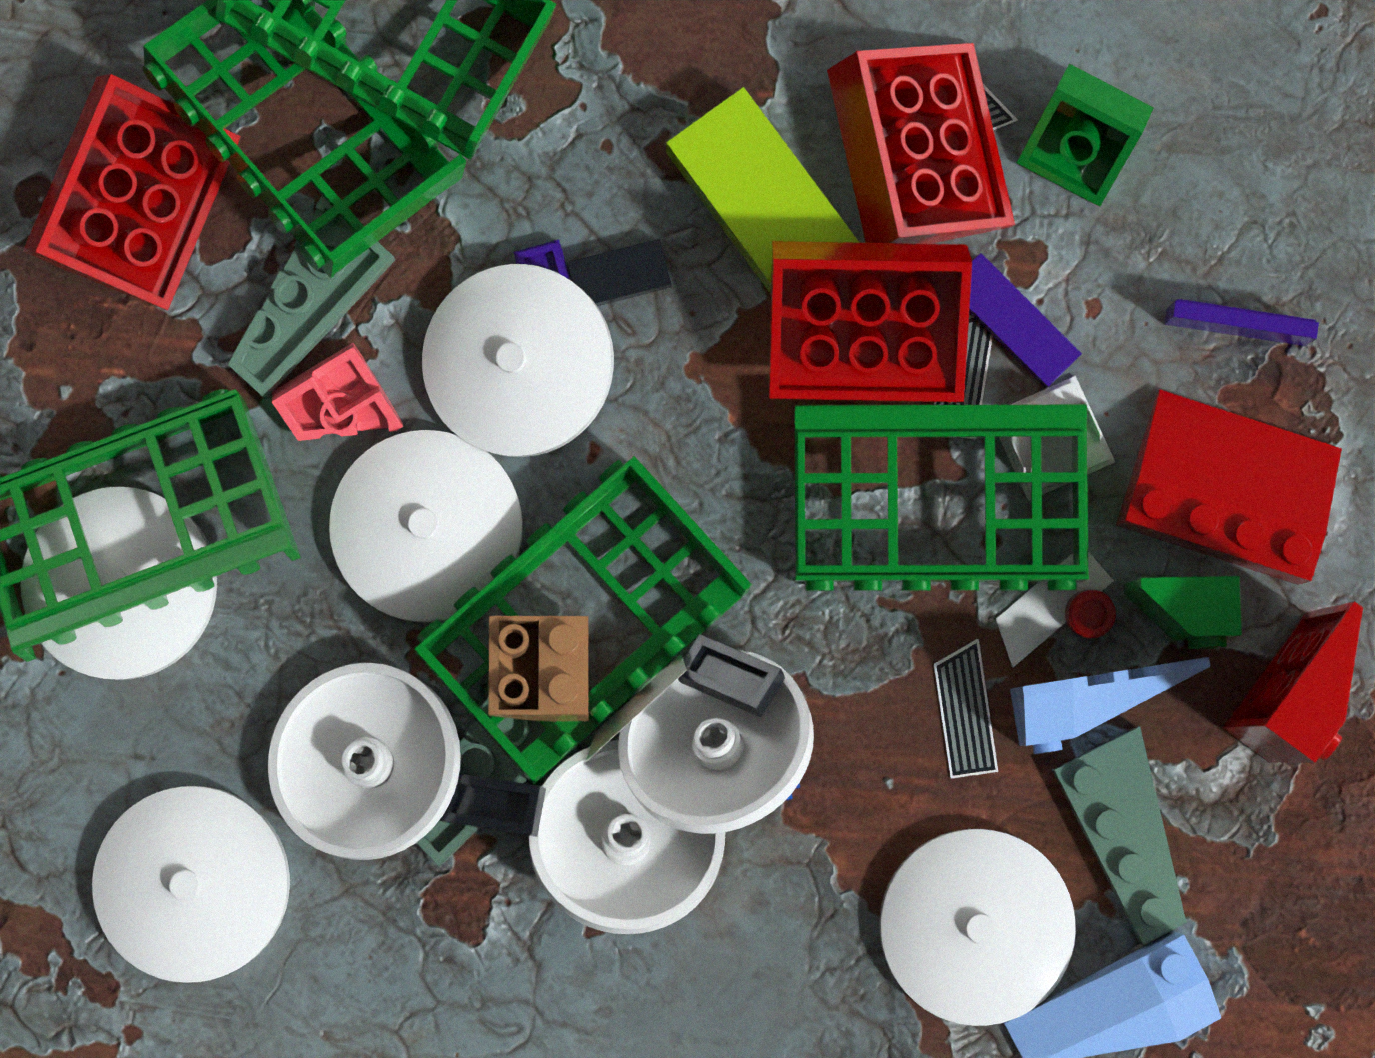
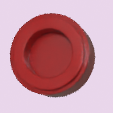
M1082 590L1075 593L1067 602L1065 619L1067 625L1075 634L1086 638H1098L1105 635L1113 627L1116 619V609L1113 601L1105 593L1097 590Z

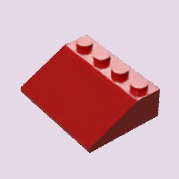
M974 43L856 51L827 69L866 243L933 244L1010 228L1015 225Z
M113 74L97 76L23 252L68 272L168 311L230 163L227 160L220 162L211 153L205 142V134L196 124L192 127L187 125L177 113L173 103ZM223 129L238 145L241 136Z
M772 241L769 399L964 402L972 259L968 246L966 244Z
M1159 389L1116 526L1296 585L1311 582L1327 532L1342 448Z
M1354 601L1306 612L1222 728L1270 763H1316L1319 758L1323 761L1328 759L1342 740V736L1338 734V731L1346 721L1363 607Z

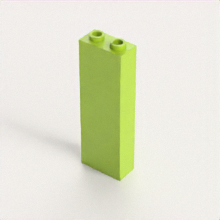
M744 87L666 142V154L770 294L772 241L860 243Z

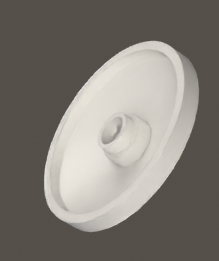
M509 264L489 268L476 273L455 287L434 313L427 328L422 350V372L425 388L441 420L452 432L472 446L497 455L509 457H527L548 453L562 447L580 435L591 424L602 408L611 386L614 370V352L610 331L594 301L584 290L561 274L543 267L527 264Z
M418 430L386 438L365 451L351 465L342 478L332 502L329 532L337 566L350 587L363 600L392 617L412 622L432 623L436 619H439L441 622L446 621L456 613L457 610L453 606L454 603L469 589L475 586L481 591L494 579L490 572L503 559L511 554L515 559L518 558L523 536V519L516 490L507 473L487 451L472 446L455 434L436 430Z
M106 487L92 490L73 498L102 585L184 554L165 498L146 490L131 487ZM68 517L41 526L36 532L44 560L77 548ZM191 517L184 519L194 550L209 545L205 535ZM29 548L27 549L22 568L33 564ZM81 559L48 571L58 602L91 590ZM36 575L21 581V597L25 614L46 607L47 604L38 576ZM217 576L213 577L215 586L210 590L196 592L189 586L168 594L169 604L163 608L151 610L145 604L121 612L123 621L118 625L104 627L97 621L76 629L77 639L71 643L59 645L50 639L41 644L64 665L89 676L125 680L154 674L169 667L183 657L203 634L214 609L217 593Z
M739 650L781 668L784 673L785 679L762 717H758L684 685L677 679L620 731L618 756L623 777L640 805L654 818L668 826L686 832L700 834L728 832L740 829L764 818L779 807L795 790L811 758L814 739L812 717L797 683L782 667L768 658L753 652ZM658 672L650 681H652L660 672ZM648 681V682L640 689V691H641L650 681Z
M356 663L335 668L320 675L303 687L290 701L279 718L271 739L268 754V777L274 802L282 818L293 832L309 845L325 853L354 860H371L396 854L423 838L437 824L449 806L456 789L460 771L461 753L458 733L453 718L440 697L424 682L411 674L392 666L377 663Z
M615 740L605 744L587 762L586 759L590 747L577 752L560 764L542 785V787L546 788L538 836H529V852L535 874L542 888L556 906L568 916L600 931L614 934H640L666 927L678 921L702 901L718 875L725 847V832L713 834L686 832L668 826L649 814L637 801L623 777L618 756L619 740Z
M184 786L163 790L142 799L130 807L106 834L96 856L92 877V896L97 919L104 934L116 951L133 966L149 975L183 983L202 982L222 977L241 968L255 958L268 945L279 928L286 911L290 889V873L285 850L279 836L269 821L254 806L242 798L224 790L202 786Z
M963 829L948 832L927 841L914 850L900 864L893 874L883 897L879 918V933L883 954L891 973L901 988L917 1004L930 1013L951 1022L972 1026H986L1007 1022L1026 1014L1053 992L1061 981L1072 956L1075 941V916L1070 894L1063 879L1042 853L1023 840L1006 833L987 829Z

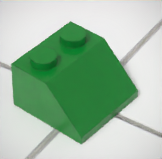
M1069 64L1016 163L1100 207L1140 139L1154 107Z
M1240 576L1139 578L1124 584V594L1173 641L1188 640V649L1227 647L1228 638L1242 636Z

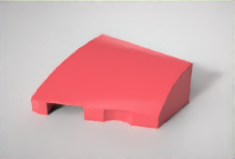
M353 342L272 392V404L298 441L320 439L325 434H338L341 437L358 435V431L389 428V432H394L403 427V423L386 393Z

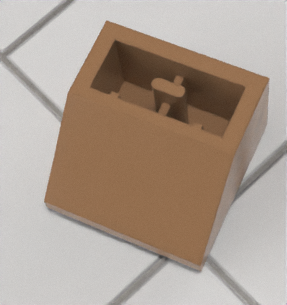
M489 616L488 715L531 721H588V616Z

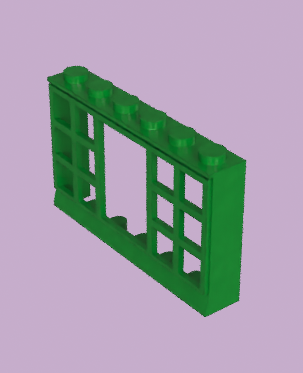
M217 0L205 1L143 45L144 66L142 69L149 82L158 91L165 89L175 100L174 107L182 120L191 127L194 124L198 126L206 136L205 142L211 153L220 162L227 160L238 172L236 177L244 191L252 198L257 196L261 198L269 208L268 215L274 225L284 234L290 232L301 244L299 250L307 263L315 270L322 268L330 278L334 277L347 264L463 177L466 160L461 154L449 162L438 150L439 142L347 92L372 122L280 191H277L223 129L306 70V68L294 63L284 70L263 44L236 29L234 30L247 44L220 62L200 40L202 35L221 23L220 20L216 19ZM280 0L266 1L275 9ZM292 0L282 17L283 20L312 36L323 18L315 11L316 2L312 0ZM335 19L322 41L377 71V65L369 55L366 54L358 59L345 45L346 30ZM188 45H191L211 70L186 87L165 62ZM255 52L276 77L252 95H249L229 73V70ZM220 78L241 103L215 121L194 95ZM380 130L402 155L376 174L357 153L355 148ZM346 156L367 181L341 200L322 179L320 174ZM410 163L425 181L399 200L384 182ZM311 182L332 208L307 226L285 200ZM375 189L390 207L364 226L349 208ZM338 216H341L355 234L330 252L315 234Z
M217 0L216 19L471 160L550 23L557 4L551 0H483L495 8L479 33L449 16L458 0H446L398 83L322 41L346 0H312L328 9L313 36L282 19L292 0H280L272 13L249 0ZM503 12L532 28L518 53L489 38ZM443 26L474 43L459 69L428 52ZM483 48L511 63L497 90L468 74ZM422 62L453 79L438 105L407 89ZM462 84L490 99L476 126L447 111Z
M221 389L210 392L202 398V402L186 408L177 406L165 409L157 415L155 420L141 425L127 424L120 426L112 431V436L96 442L82 441L75 443L66 449L65 454L52 459H33L24 463L20 471L4 477L0 475V501L12 497L20 520L19 523L0 529V542L24 533L33 561L32 565L9 573L0 547V611L7 630L11 650L14 654L26 662L36 659L32 647L50 639L59 645L71 643L77 639L76 629L97 621L104 627L118 625L123 621L121 612L145 604L151 610L163 608L169 604L168 594L189 586L196 592L210 590L215 586L213 577L236 568L243 575L252 574L261 568L258 560L283 551L291 561L301 558L247 403L236 389L231 391ZM234 413L243 438L209 450L201 425ZM191 429L199 454L165 466L158 441ZM147 446L184 554L102 585L66 476ZM247 449L257 479L223 492L213 461ZM203 465L213 496L180 508L170 477ZM56 480L63 506L30 518L23 492ZM261 490L272 521L238 533L228 502ZM218 507L228 538L194 550L184 519ZM68 517L77 548L44 560L34 529ZM81 559L91 590L58 602L48 571ZM37 575L47 606L22 615L13 584Z
M1087 404L795 406V582H805V591H834V582H853V591H882V582H902V591H931V582H950V591H979V582H999V591H1027L1028 582H1047L1048 591L1077 590V582L1089 580ZM887 437V473H851V438ZM897 437H984L986 565H898ZM995 437H1031V472L995 473ZM1041 437H1072V472H1042ZM805 438H841V473H805ZM841 483L842 519H805V484ZM851 483H887L888 519H852ZM995 483H1031V519H996ZM1042 483H1072L1073 518L1042 519ZM842 529V565H805V530ZM852 529H888V565H852ZM996 529H1032V565H996ZM1042 529H1073V565H1042Z
M635 456L625 464L619 459L610 465L598 478L603 484L589 496L584 491L576 495L563 508L562 511L566 516L554 527H551L549 523L542 525L526 541L530 546L529 549L517 559L512 554L503 559L490 572L494 579L481 591L475 586L469 589L454 603L453 606L457 610L456 613L444 623L439 619L434 620L417 636L420 644L415 648L416 655L533 785L747 594L752 586L748 579ZM636 482L657 505L658 509L632 530L610 504ZM602 512L625 538L598 560L576 534ZM666 515L689 542L663 564L640 538ZM568 542L652 636L588 692V721H556L555 723L552 721H538L546 731L520 752L497 727L505 718L495 716L489 718L467 693L474 684L489 672V651L469 628L495 605L505 616H519L503 598ZM630 546H633L655 572L629 594L606 568ZM697 549L720 575L694 598L671 571ZM663 579L686 606L660 628L637 601ZM462 636L484 660V663L459 684L436 657L457 638Z

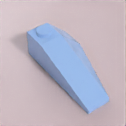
M1209 657L1012 688L1010 693L1019 746L1032 745L1034 754L1063 750L1061 740L1075 738L1210 667Z
M1171 931L1045 999L1026 1014L1003 1022L1022 1058H1083L1177 1042L1221 1019V1015L1209 980L1185 935Z

